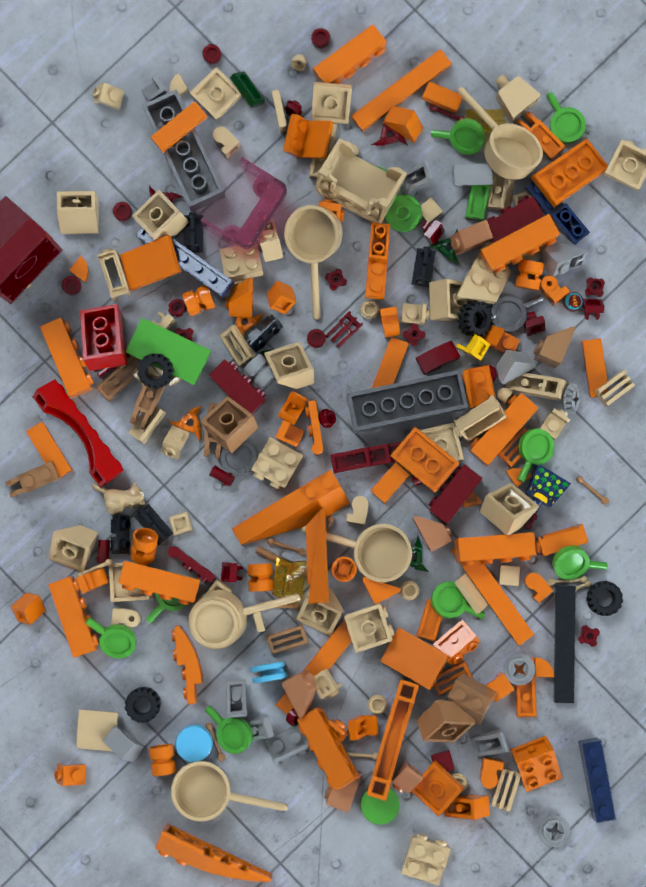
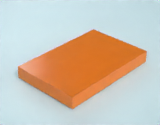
M169 235L120 254L130 291L137 290L181 272L173 242Z
M416 427L411 430L390 455V457L434 493L460 464Z
M399 627L392 638L393 641L390 642L380 661L425 688L432 690L450 656Z

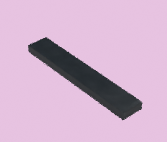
M555 585L554 703H574L576 586Z

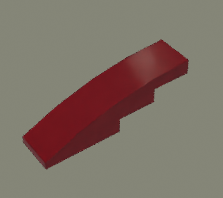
M402 441L331 454L333 472L335 474L394 463L396 461L390 455Z

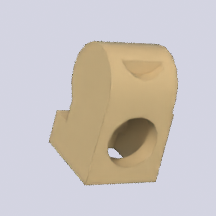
M220 126L213 131L214 142L216 145L223 147L221 152L226 159L241 147L240 142L227 128Z
M357 496L353 499V514H347L346 522L365 525L369 506L368 500L365 497Z
M113 608L111 625H121L122 623L128 627H135L140 623L141 615L137 610Z

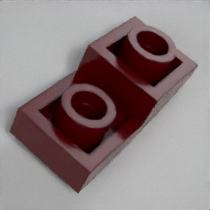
M451 340L419 355L415 359L425 375L440 369L445 364L458 360L460 355Z

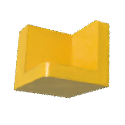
M474 335L467 347L458 343L456 347L465 354L481 361L490 343L480 336Z

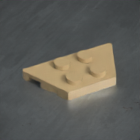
M490 240L481 246L479 252L481 249L492 244ZM478 252L455 299H470L471 302L482 301L488 304H495L512 271L505 265L506 269L497 274L495 271L489 273Z

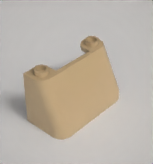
M339 138L318 172L315 190L324 198L333 200L336 204H342V207L373 223L380 224L389 211L407 173L399 167H390L386 172L354 155L355 149L349 141Z

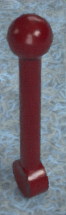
M433 104L429 107L431 112L436 111L458 121L466 119L465 117H458L441 110Z

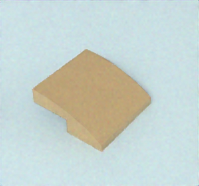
M79 709L77 748L112 751L103 742V739L114 725L118 726L119 712Z

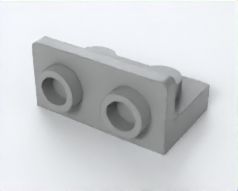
M299 724L265 739L274 764L277 762L283 764L289 761V757L294 754L300 756L308 752V740L300 732Z

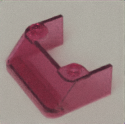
M242 157L240 159L242 169L257 177L253 184V190L260 197V200L241 228L236 225H228L222 230L203 217L200 221L204 229L225 242L243 249H250L255 245L285 199L287 187L282 181Z

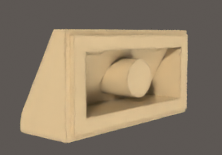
M493 172L486 208L502 211L509 207L515 180L501 177Z

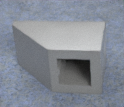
M558 242L543 249L539 262L544 264V268L552 276L564 274L570 269L580 267L584 263L587 251L583 248Z

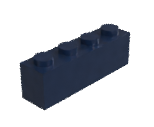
M599 738L579 740L578 744L592 819L596 823L616 820L602 741Z

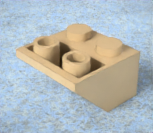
M57 191V214L60 234H99V196L95 191Z

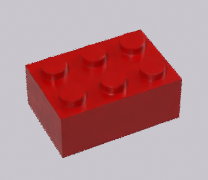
M118 304L80 310L83 360L89 371L127 365L123 315Z

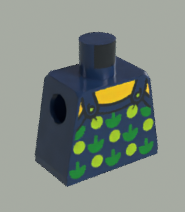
M539 464L534 469L525 494L539 505L535 513H538L542 504L548 508L552 507L571 483Z

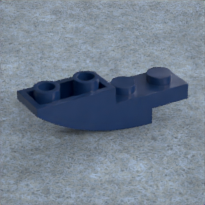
M531 182L524 188L531 197H534L544 216L550 214L557 229L574 245L590 233L567 203L561 202L553 207L534 182Z

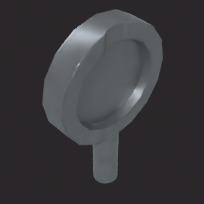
M538 295L524 303L510 296L498 299L490 310L493 314L491 316L493 322L491 323L493 326L504 328L506 333L517 331L526 320V310L543 302L542 296Z
M244 441L232 454L224 447L221 452L223 467L234 475L249 473L257 460L255 448L248 441Z

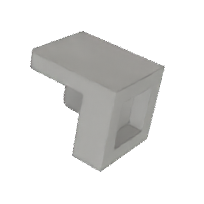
M156 76L152 77L153 83L141 90L148 102L167 94Z

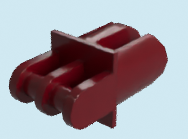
M351 311L340 319L325 335L328 339L342 327L331 339V342L334 344L346 332L348 333L336 345L337 349L363 326V323L357 321V317L354 318L351 315ZM346 318L350 321L347 325L343 322ZM352 324L356 327L353 331L349 328Z

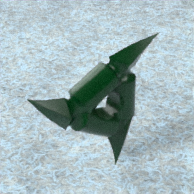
M450 238L437 241L430 246L431 249H438L451 262L461 265L455 257L454 249L452 248L448 251L445 248V245H451Z
M417 535L415 546H412V553L416 554V559L411 560L410 566L416 570L429 572L421 564V550L423 549Z

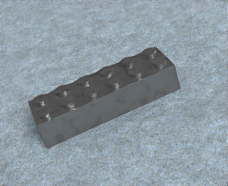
M177 89L142 105L154 133L185 109ZM195 128L164 152L191 212L225 197L224 190Z
M460 370L346 394L354 433L462 411L468 408Z

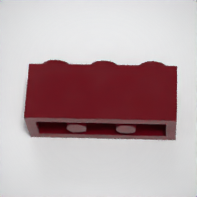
M526 196L517 202V206L513 208L509 206L501 211L500 216L496 218L492 216L487 219L493 236L490 240L492 244L544 217L533 196L530 198Z
M224 359L209 374V377L232 400L253 415L266 402V399H264L265 393L258 387L254 389L250 385L252 383L251 379L245 374L241 376L237 372L239 368L232 361L228 363Z
M465 464L462 468L458 465L451 474L454 476L450 483L446 481L441 487L442 494L439 498L434 496L428 504L431 507L429 512L446 525L483 479Z

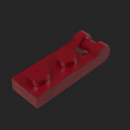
M172 546L168 549V555L171 558H178L184 562L182 566L188 571H196L199 574L197 577L204 583L208 581L213 583L217 576L179 547Z

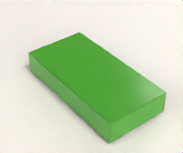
M471 185L465 219L484 221L490 185Z

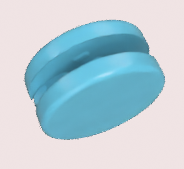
M280 661L250 667L251 673L262 672V676L252 678V682L255 684L287 678L288 673L285 672L286 668L284 667L286 662Z
M198 724L185 727L176 739V750L179 756L188 762L204 760L209 755L213 746L209 730Z

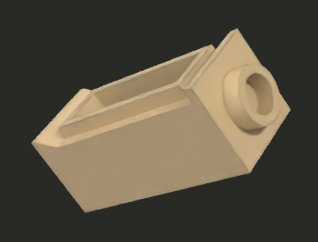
M111 248L103 250L102 254L97 256L112 300L117 301V297L125 294L128 297L132 296L116 249L112 250ZM112 258L122 286L113 288L105 264L106 260Z
M491 395L488 400L457 420L454 418L453 420L456 424L454 429L459 437L463 436L469 442L507 418L501 404Z

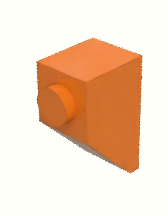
M253 278L246 279L230 290V297H226L225 308H229V316L252 318L254 304Z
M477 794L458 795L446 808L444 815L445 817L472 820L490 816L489 798L487 795Z

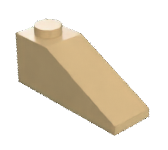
M524 373L506 383L505 387L515 392L562 402L564 391L569 383L560 378Z

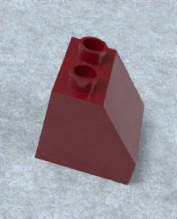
M5 196L0 201V297L9 304H12L63 249L38 223Z

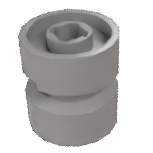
M259 354L245 366L243 371L249 378H254V383L263 390L275 377L270 366L267 365V360Z

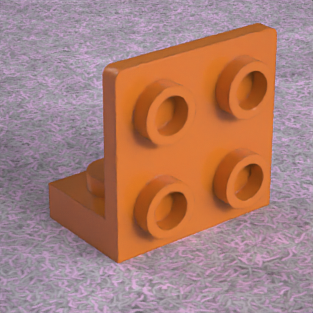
M291 114L283 151L295 158L325 159L333 122L308 121L297 114Z
M547 736L510 749L527 792L562 778L554 749Z

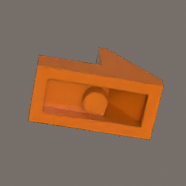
M493 325L491 328H488V333L480 336L490 343V348L502 354L506 350L515 351L520 342V339L504 332V328Z

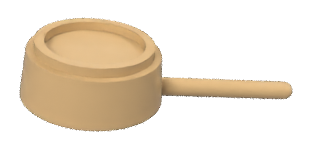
M459 87L457 90L458 94L493 130L484 150L485 158L490 168L496 174L507 179L518 180L527 177L538 166L543 157L542 147L538 139L529 130L519 125L509 123L498 125L463 87Z
M307 205L298 208L290 215L285 225L284 236L290 252L297 259L310 263L313 318L318 320L320 318L318 263L326 260L337 251L342 241L343 231L338 217L331 210L320 206Z
M373 525L363 531L357 541L326 532V540L354 548L356 565L361 573L370 580L376 582L393 581L402 576L410 566L412 560L410 541L402 530L393 525ZM303 526V527H302V532L305 533V534H306V526Z
M208 591L198 597L193 604L188 619L189 629L194 639L202 646L210 649L226 648L243 635L247 626V615L297 602L301 599V596L294 594L245 608L241 600L228 591Z
M197 761L184 766L176 774L172 783L171 795L176 809L184 817L194 821H207L217 817L226 808L229 800L280 811L288 809V805L285 803L231 793L225 772L218 765L209 761Z

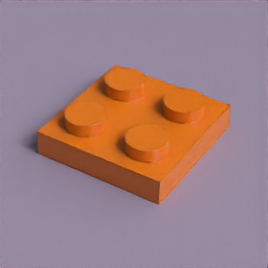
M435 760L422 775L423 779L411 792L439 817L465 787Z

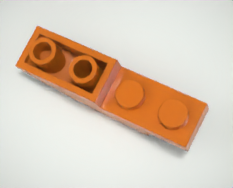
M371 222L365 298L384 300L390 224Z
M176 625L175 630H172V641H176V649H173V660L177 661V665H185V668H182V679L186 680V688H183L184 700L187 699V704H195L197 702L196 684L204 682L202 667L196 648L189 635L181 625Z

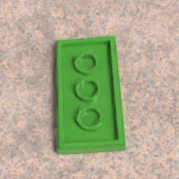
M141 318L125 352L140 360L149 354L165 355L173 364L174 376L196 385L212 351ZM159 363L151 364L163 370L162 366Z

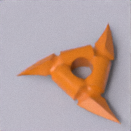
M264 313L255 317L252 316V318L235 317L236 326L243 337L244 332L258 324ZM242 319H247L248 324L242 325Z
M202 405L189 410V413L180 421L169 422L185 431L195 432L200 442L201 427L197 413ZM189 419L194 421L192 426L187 425Z

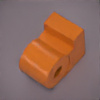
M545 276L540 283L539 289L553 307L570 292L566 286L560 288L554 276Z
M397 307L380 309L379 315L384 337L400 335Z
M104 568L76 578L82 594L109 583Z
M528 573L524 577L525 586L535 592L532 598L536 603H540L554 591L538 573Z
M488 757L482 758L479 779L485 788L491 789L497 785L498 777L496 774L497 770L503 771L504 762L502 760Z

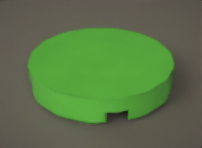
M408 194L397 195L385 216L386 222L390 224L393 230L398 232L414 230L422 219L420 203Z
M389 788L387 799L384 801L368 796V789H366L361 799V809L365 818L378 825L387 824L392 821L398 814L400 806L395 791Z

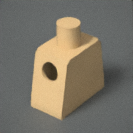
M502 74L495 81L501 88L497 92L496 100L510 123L536 104L541 97L540 93L520 76L509 81Z

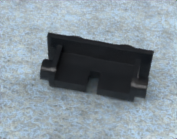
M190 212L189 215H184L189 221L184 227V247L193 253H203V215Z
M430 247L417 248L411 285L429 288L436 253Z
M274 315L267 316L259 324L263 330L259 331L255 328L246 336V342L256 353L264 348L267 342L283 328V325Z
M149 504L141 508L134 516L143 528L152 529L158 534V545L173 534L171 529Z
M112 515V519H110L111 533H117V537H111L110 550H112V554H129L131 546L129 540L130 516Z

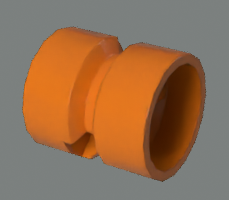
M521 260L518 267L520 274L516 277L515 286L539 291L541 283L539 276L543 273L544 264L536 261Z
M205 285L198 287L195 292L190 290L182 293L191 317L200 314L202 309L208 311L215 308L209 288Z
M140 528L134 531L130 556L135 563L148 565L155 561L158 534L154 530Z
M340 557L333 562L332 574L336 580L347 582L355 577L357 567L352 559Z
M272 563L248 564V575L251 577L248 581L249 592L274 590L273 579L270 578L273 574Z
M162 744L148 748L149 757L154 761L151 764L152 776H164L177 772L176 762L172 759L175 755L174 744Z

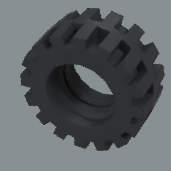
M468 302L460 308L461 313H458L459 319L457 320V323H460L458 327L462 329L461 332L466 336H484L485 333H488V328L492 327L490 323L493 322V319H491L493 314L489 312L491 310L490 307H487V304L483 302ZM475 313L477 315L476 325H474L473 323V317Z
M149 354L143 357L139 362V367H137V375L140 377L141 383L150 388H162L169 384L174 376L173 364L169 361L170 359L162 354ZM153 363H159L163 368V375L159 379H153L148 374V368Z
M596 582L587 591V605L598 615L611 616L617 613L618 609H621L623 593L612 582ZM603 590H607L612 594V602L606 607H602L597 602V595Z
M150 687L136 688L125 700L126 714L131 717V720L137 721V723L151 721L160 711V696ZM139 697H146L150 700L151 708L148 712L141 713L136 709L135 702Z

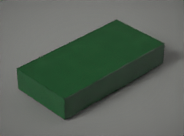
M244 71L233 73L230 76L231 81L251 108L263 105L265 102L264 97Z

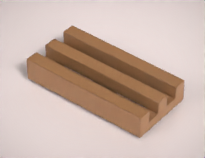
M303 624L266 636L272 655L309 643ZM297 630L301 631L299 634L275 642L271 641L272 638ZM303 637V641L274 650L273 646Z

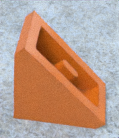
M395 106L391 107L383 120V123L412 143L416 141L424 128L414 110Z
M365 576L362 578L374 604L399 593L401 589L383 582L370 580Z

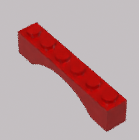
M54 379L38 388L32 398L44 413L62 420L79 436L88 455L89 474L98 486L102 488L118 478L124 471L121 463L114 458L109 447L99 438L98 432L90 426L86 416L81 414L76 407V403L66 394L64 387Z

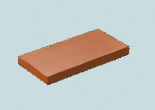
M586 138L533 174L531 179L551 205L555 207L605 173L608 164Z

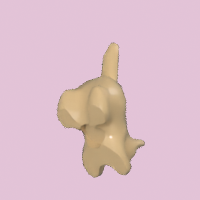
M135 482L129 490L100 488L98 485L92 484V488L95 491L104 494L107 512L112 515L122 514L125 507L140 508L145 506V501H143L144 492Z

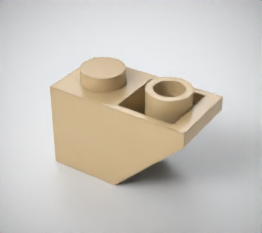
M273 219L256 223L255 226L265 262L284 258Z

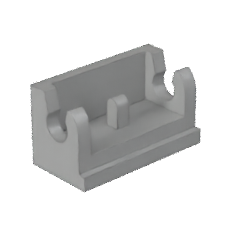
M488 163L454 164L452 166L454 186L492 185V169Z

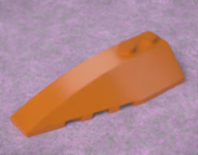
M329 470L238 524L232 530L240 544L244 545L302 528L322 508H325V518L349 505L350 502L332 470Z
M168 823L163 829L155 847L158 853L164 857L171 856L176 859L177 863L183 866L188 864L212 874L247 881L270 882L272 879V873Z

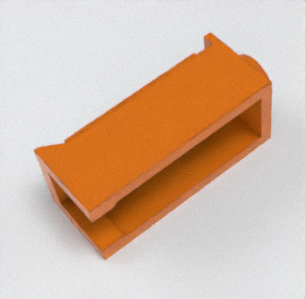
M578 524L577 526L542 535L541 538L536 537L537 542H535L537 553H541V556L556 553L567 546H578L588 543L583 524Z

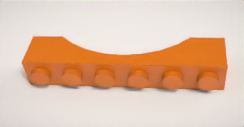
M402 679L399 680L368 786V796L384 801L387 799L405 730L419 688L418 684Z

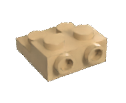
M621 140L604 175L638 192L646 177V149L636 147L629 140Z
M270 437L251 471L254 472V477L262 481L264 478L271 481L270 485L278 490L281 487L286 489L303 455Z
M381 603L343 615L355 653L393 641L391 636H394L391 624L387 625L386 617H388L385 606H381Z
M421 833L417 835L412 834L401 874L439 886L450 854V846L447 845L446 841L440 839L432 841L429 840L427 835Z

